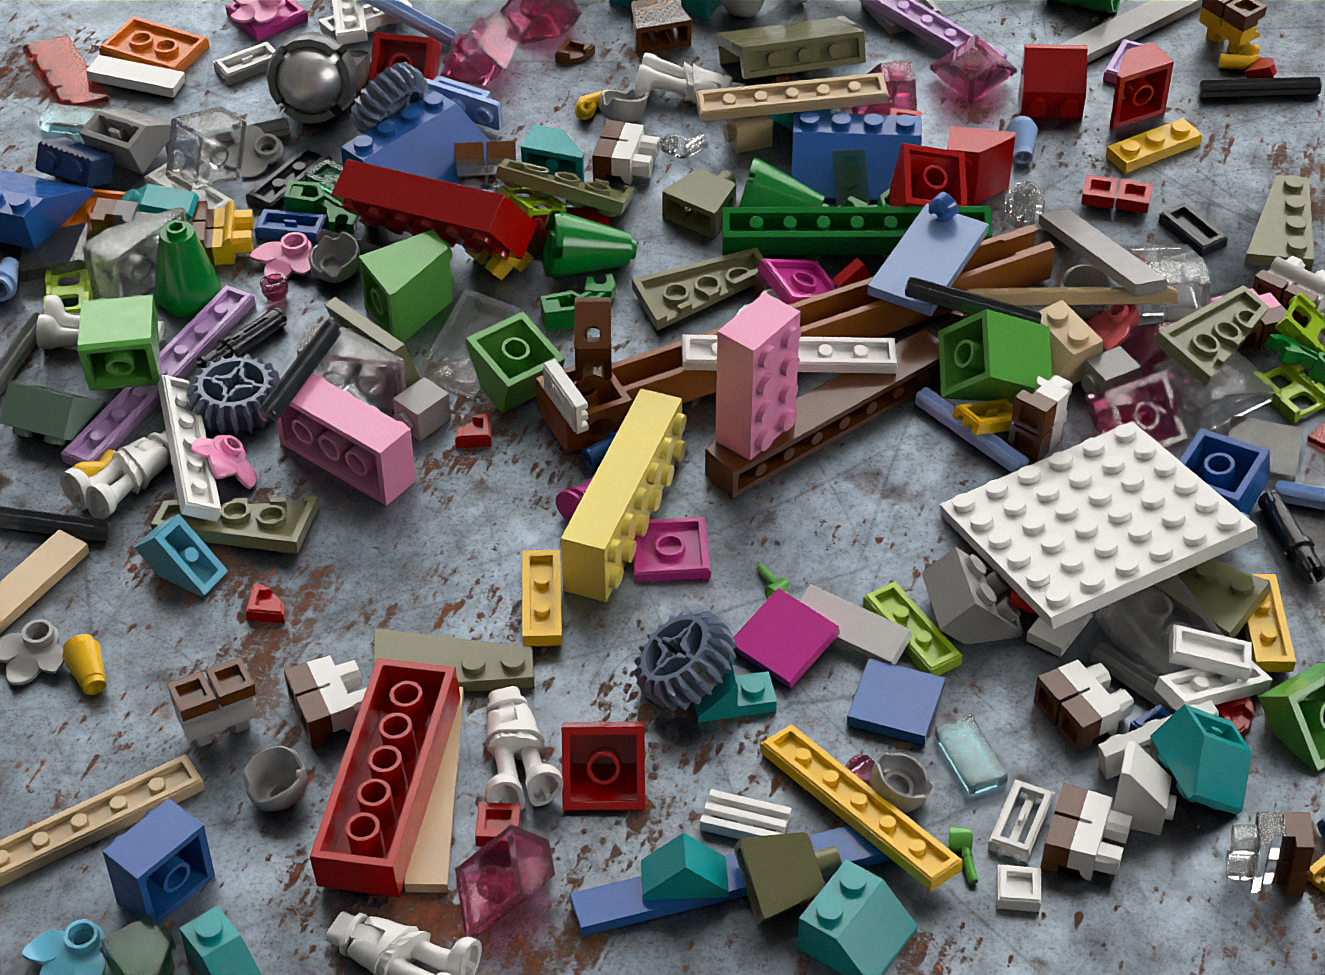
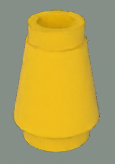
M80 634L68 639L63 645L62 659L83 689V692L87 695H93L103 691L107 683L100 643L88 634Z

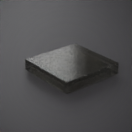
M89 222L57 228L36 249L22 247L18 268L21 281L26 282L44 278L45 274L54 276L86 269L92 236Z
M1232 414L1227 436L1270 450L1269 481L1276 483L1279 480L1295 482L1304 428Z

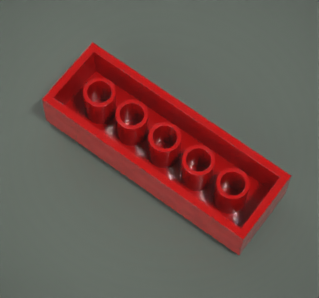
M350 159L346 160L331 194L342 202L341 208L349 213L360 216L359 221L368 227L377 229L381 225L395 234L403 235L405 231L409 232L412 236L433 229L442 241L446 240L451 248L458 244L476 254H481L483 250L493 257L507 261L508 257L523 259L537 226V223L503 194Z
M383 658L376 659L309 856L317 886L400 897L405 875L461 698L456 667Z

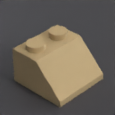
M1060 300L1038 312L1042 314L1041 325L1049 326L1052 377L1057 375L1075 384L1081 381L1083 377L1085 359L1103 353V340L1063 300Z

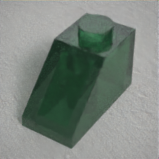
M149 914L101 940L108 966L114 975H174L176 968L171 951L176 949L175 941L166 926L158 928Z

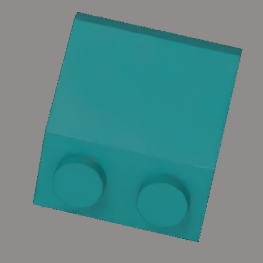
M846 859L799 917L797 948L843 975H884L917 931V924L883 879Z

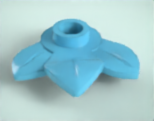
M81 919L69 924L65 931L48 930L40 934L24 948L22 956L29 961L43 965L40 975H103L106 961L101 952L106 945V937L99 925L93 921Z

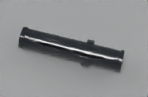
M273 307L229 337H222L217 341L216 346L195 359L197 361V368H206L207 361L218 362L220 356L228 359L232 358L235 353L237 358H241V354L286 326V315L280 308Z
M1270 490L1274 501L1271 500L1267 492L1263 493L1258 499V506L1263 510L1283 543L1286 558L1290 562L1295 563L1305 583L1314 584V580L1310 575L1311 572L1317 583L1325 577V566L1322 565L1314 552L1315 545L1312 539L1303 534L1277 490Z

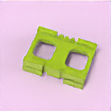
M499 185L498 193L508 197L531 218L536 215H548L551 210L566 212V204L558 198L541 197L534 193L535 190L526 187L508 189L504 185ZM516 194H529L530 196L520 197ZM532 206H545L546 209H536Z
M85 265L84 269L52 272V269H46V296H44L43 311L47 295H56L61 299L79 298L78 305L64 307L68 314L80 313L81 302L93 300L92 292L95 290V274L92 271L91 265ZM80 276V282L76 285L58 286L60 278Z
M1300 292L1290 299L1288 310L1283 319L1276 324L1275 328L1283 335L1295 338L1296 342L1317 353H1325V347L1318 341L1320 332L1325 336L1324 314L1320 313L1319 309L1315 310L1316 304L1304 293ZM1294 309L1303 317L1307 316L1309 321L1305 328L1293 319L1292 313Z
M1283 362L1282 366L1263 375H1260L1258 372L1251 375L1250 386L1263 398L1269 397L1268 400L1277 408L1280 407L1279 412L1293 424L1307 415L1322 408L1325 409V387L1320 382L1315 384V381L1311 380L1310 377H1306V374L1303 373L1304 369L1299 364ZM1276 375H1282L1292 384L1276 389L1267 380ZM1304 395L1312 400L1315 405L1301 410L1290 400Z

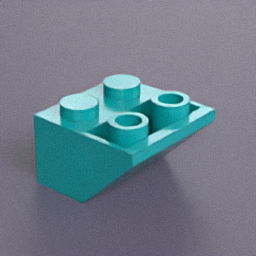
M1184 704L1150 735L1159 750L1156 753L1157 757L1166 768L1172 771L1178 781L1176 788L1186 800L1192 803L1198 802L1207 805L1214 810H1222L1238 815L1243 810L1252 751L1232 721Z

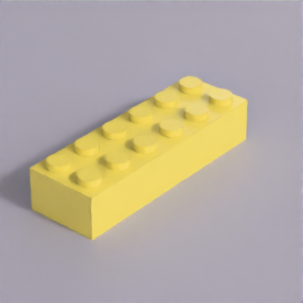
M640 389L561 537L563 591L606 602L613 588H619L623 578V568L626 562H632L636 552L637 542L634 538L636 535L645 536L649 526V516L652 511L656 512L662 499V490L664 486H670L674 476V466L676 462H682L686 452V441L682 440V434L685 430L687 417L685 414H682V398Z

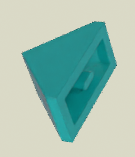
M684 832L641 860L642 900L729 897L726 857Z

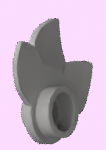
M237 125L233 126V134L237 144L219 155L220 159L229 167L240 168L242 178H254L263 174L269 164L279 161L283 156L284 148L282 142L275 135L265 134L258 126Z
M44 619L30 621L23 627L21 633H11L0 638V662L7 663L6 676L10 685L29 683L38 676L40 671L54 674L62 667L64 663L62 654L64 651L59 645V632L49 621Z

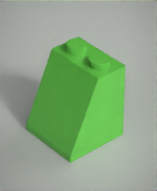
M432 229L359 256L365 309L380 328L402 343L453 301L452 286L455 285V280L450 269V260L453 258L449 243L446 240L442 241Z
M132 295L130 297L113 299L98 298L92 301L81 302L77 346L89 391L158 384L161 378L158 315L153 295Z
M985 309L938 331L941 398L976 401L1006 399L1014 403L1015 396L1022 390L1031 394L1035 392L1038 376L1048 381L1052 378L1049 326Z

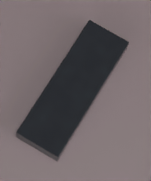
M310 146L304 147L247 193V204L259 210H279L284 206V194L289 180L313 182L333 165L332 156Z

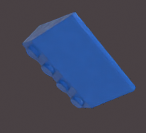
M433 91L342 145L341 154L343 167L346 160L350 159L464 185L486 171V142L491 141L457 103L437 91ZM483 142L484 170L455 171L454 143Z
M810 111L804 113L794 112L791 177L824 195L823 203L845 204L846 200L852 196L869 205H876L880 195L891 186L901 145L907 143L922 146L921 116L907 114L896 116L875 113L863 115L842 112L836 114Z
M0 169V242L36 250L94 194L93 189Z

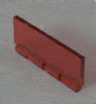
M68 34L33 41L24 45L23 52L61 110L78 109L109 101L108 94L99 82L87 80L86 70L89 66Z

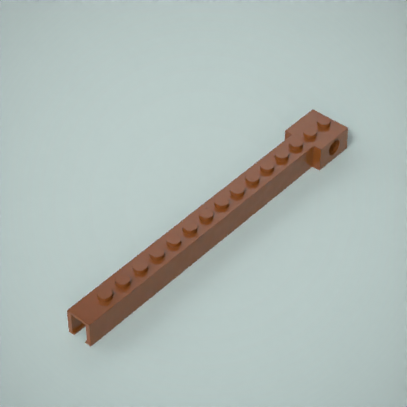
M1033 224L983 240L951 287L963 291L980 288H1024L1050 279L1055 247L1050 241L1034 246L1038 229ZM874 277L789 305L801 311V337L877 338L950 313L952 309L938 306L932 316H928L868 295V285ZM722 327L699 335H717V331ZM681 341L612 363V378L604 380V384L599 388L584 386L582 380L576 378L575 365L564 368L565 373L588 403V409L585 410L588 413L586 422L588 423L589 430L579 434L573 431L545 392L544 375L536 378L538 411L568 454L591 446L606 438L609 431L617 432L640 389L682 398V403L715 393L717 371L683 370Z

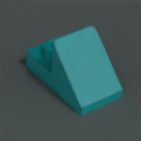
M732 662L729 663L732 671L722 676L723 684H717L712 689V695L705 694L701 698L700 704L693 702L698 722L776 712L777 700L769 671L735 676Z

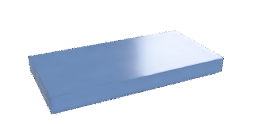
M926 203L869 283L868 295L932 316L938 305L905 296V286L909 277L913 276L951 287L987 235L989 224L960 214H956L947 222H937L934 220L936 215L934 213L929 214V204Z

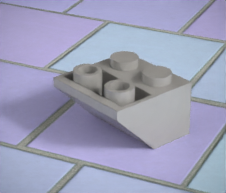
M127 108L97 110L79 134L87 146L97 147L98 150L102 149L103 152L113 153V165L144 174L178 127L174 123Z
M954 547L921 573L940 630L966 645L1018 638L1024 634L1018 618L1021 615L1019 608L1009 606L1011 596L1008 589L1010 585L996 570L993 571L985 566L976 555H968Z

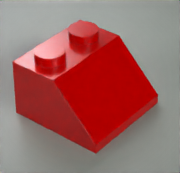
M374 32L369 81L376 78L377 73L381 74L384 72L386 67H392L396 63L401 64L404 62L417 68L424 78L434 80L438 76L441 43L434 37Z
M1153 42L1128 49L1125 52L1117 75L1109 125L1112 129L1165 113L1174 61Z
M1024 44L1018 91L1020 116L1083 119L1087 88V45Z
M950 126L947 150L965 152L967 204H977L1009 188L1016 132Z
M907 143L901 145L889 190L890 207H924L926 203L930 204L932 199L940 192L949 194L958 206H967L965 152Z
M563 722L561 727L562 778L564 782L562 810L645 809V722Z

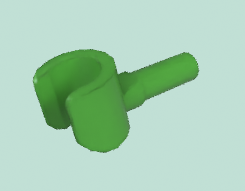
M762 563L756 567V570L769 585L765 588L767 599L777 588L790 595L786 591L790 587L789 580L786 577L778 579Z
M950 826L948 849L952 852H961L968 884L978 883V877L972 854L973 832L967 827Z

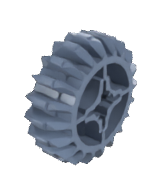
M406 62L396 63L392 67H386L381 74L377 73L376 78L369 81L367 87L361 90V95L355 99L356 104L352 106L350 118L357 127L356 129L363 134L428 94L429 88L427 80L417 68L408 65Z
M235 353L232 358L228 359L220 356L218 362L207 361L206 368H197L196 375L190 377L186 396L189 397V410L192 412L195 407L194 415L202 416L204 426L207 427L209 433L219 430L221 435H225L227 432H234L237 436L240 431L245 430L252 433V429L256 426L265 428L266 421L261 420L258 409L280 381L281 376H279L278 371H275L272 363H264L262 357L252 360L250 355L246 354L243 358H237Z
M698 607L691 612L684 609L678 617L671 614L668 622L664 625L658 623V630L654 634L647 635L649 638L648 642L639 647L642 654L634 660L637 668L633 674L637 678L636 684L640 687L641 692L655 705L661 708L667 707L671 711L678 707L686 710L691 702L700 704L701 698L705 694L712 695V689L717 684H723L722 676L732 671L729 663L737 657L733 651L737 644L733 639L729 626L716 614H712L709 610L702 611Z

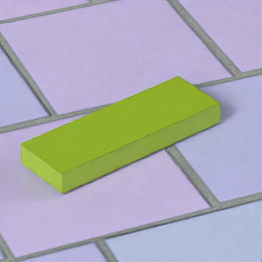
M896 581L863 596V605L868 611L911 630L913 636L904 652L922 672L939 676L962 665L963 655Z

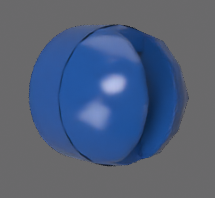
M940 192L930 202L928 212L929 214L934 213L936 215L934 217L935 221L947 222L959 212V207L949 194Z

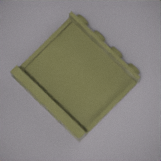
M836 18L717 33L720 64L741 62V73L744 79L866 62L864 31Z

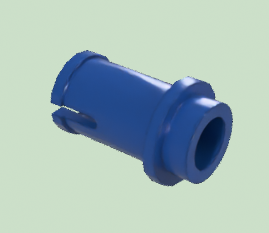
M609 431L606 438L582 449L583 459L590 469L594 470L601 464L617 432Z

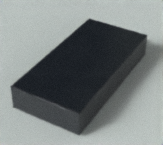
M1182 203L1159 214L1158 222L1201 258L1227 246L1228 237L1186 203Z

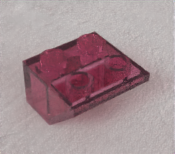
M495 11L486 18L481 16L473 23L469 32L466 34L464 32L459 33L451 42L453 49L442 61L444 67L440 76L461 83L486 86L506 70L520 35Z

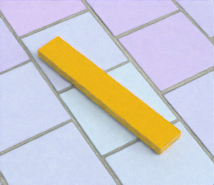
M792 724L761 742V754L930 891H933L962 871L963 860L893 804L885 800Z

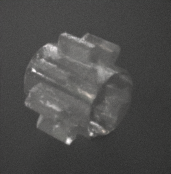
M1022 181L1014 186V191L1006 190L1005 212L1011 213L1012 218L1019 222L1034 220L1036 213H1044V191H1039L1038 186L1033 182Z

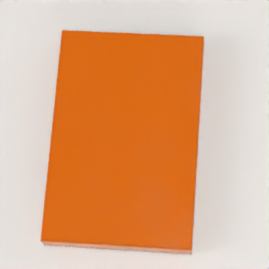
M133 16L99 46V52L102 56L184 72L210 46L209 39Z

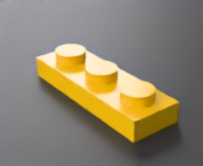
M1184 118L1107 146L1106 157L1120 170L1127 173L1201 145L1203 134Z
M560 550L522 551L523 646L562 645Z
M1253 574L1270 581V593L1244 625L1247 642H1251L1252 661L1264 672H1293L1296 659L1276 574Z

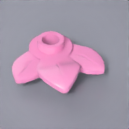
M233 0L240 7L230 17L233 21L239 23H248L253 20L258 23H265L277 16L278 11L285 6L286 0Z
M291 232L281 238V242L262 244L249 256L251 260L266 264L264 275L267 281L278 282L289 278L293 272L298 275H306L311 271L308 257L312 250V245L303 233Z
M218 435L214 439L198 438L192 443L190 451L195 455L208 459L216 479L235 475L238 481L246 488L251 489L255 485L257 480L255 469L246 460L243 445L237 438L231 435Z

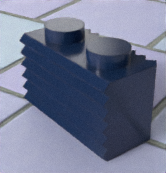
M60 137L38 143L35 168L39 172L70 183L93 188L94 186L110 184L114 155L107 151L103 152L102 149L98 150L97 147L93 148L81 142L77 143L76 140L72 141L71 138Z

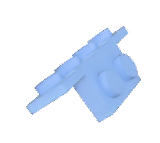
M439 75L434 80L425 78L429 85L428 94L437 91L454 101L474 123L495 130H499L503 126L501 103L491 99V92Z

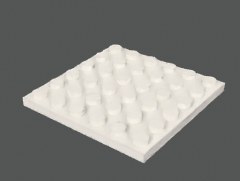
M1133 421L1119 425L1111 431L1095 438H1089L1083 443L1067 450L1056 452L1046 459L1024 466L1018 471L1002 478L991 480L981 487L959 494L953 499L939 504L941 516L1052 629L1258 538L1257 525Z

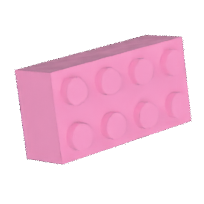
M765 292L717 331L715 441L749 461L759 452L767 450L775 438L784 430L788 431L794 425L797 418L795 410L798 392L797 371L800 363L798 351L799 339L801 337V311Z
M311 374L277 420L280 444L386 506L416 482L411 428L405 423L382 413L375 406L368 405L359 400L350 392L329 383L320 375Z

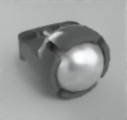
M317 32L296 34L284 41L269 59L266 75L269 93L277 105L283 103L286 106L283 112L292 119L308 124L327 123L340 116L354 100L356 93L363 86L368 85L371 52L346 49L345 46L333 37Z

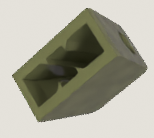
M695 169L662 191V217L715 239L722 230V208L736 207V179L734 175L727 170H722L718 175H715L703 169Z
M807 832L745 837L739 839L733 847L757 926L772 921L813 901L825 886L822 876L835 873L842 865L836 846L814 851Z

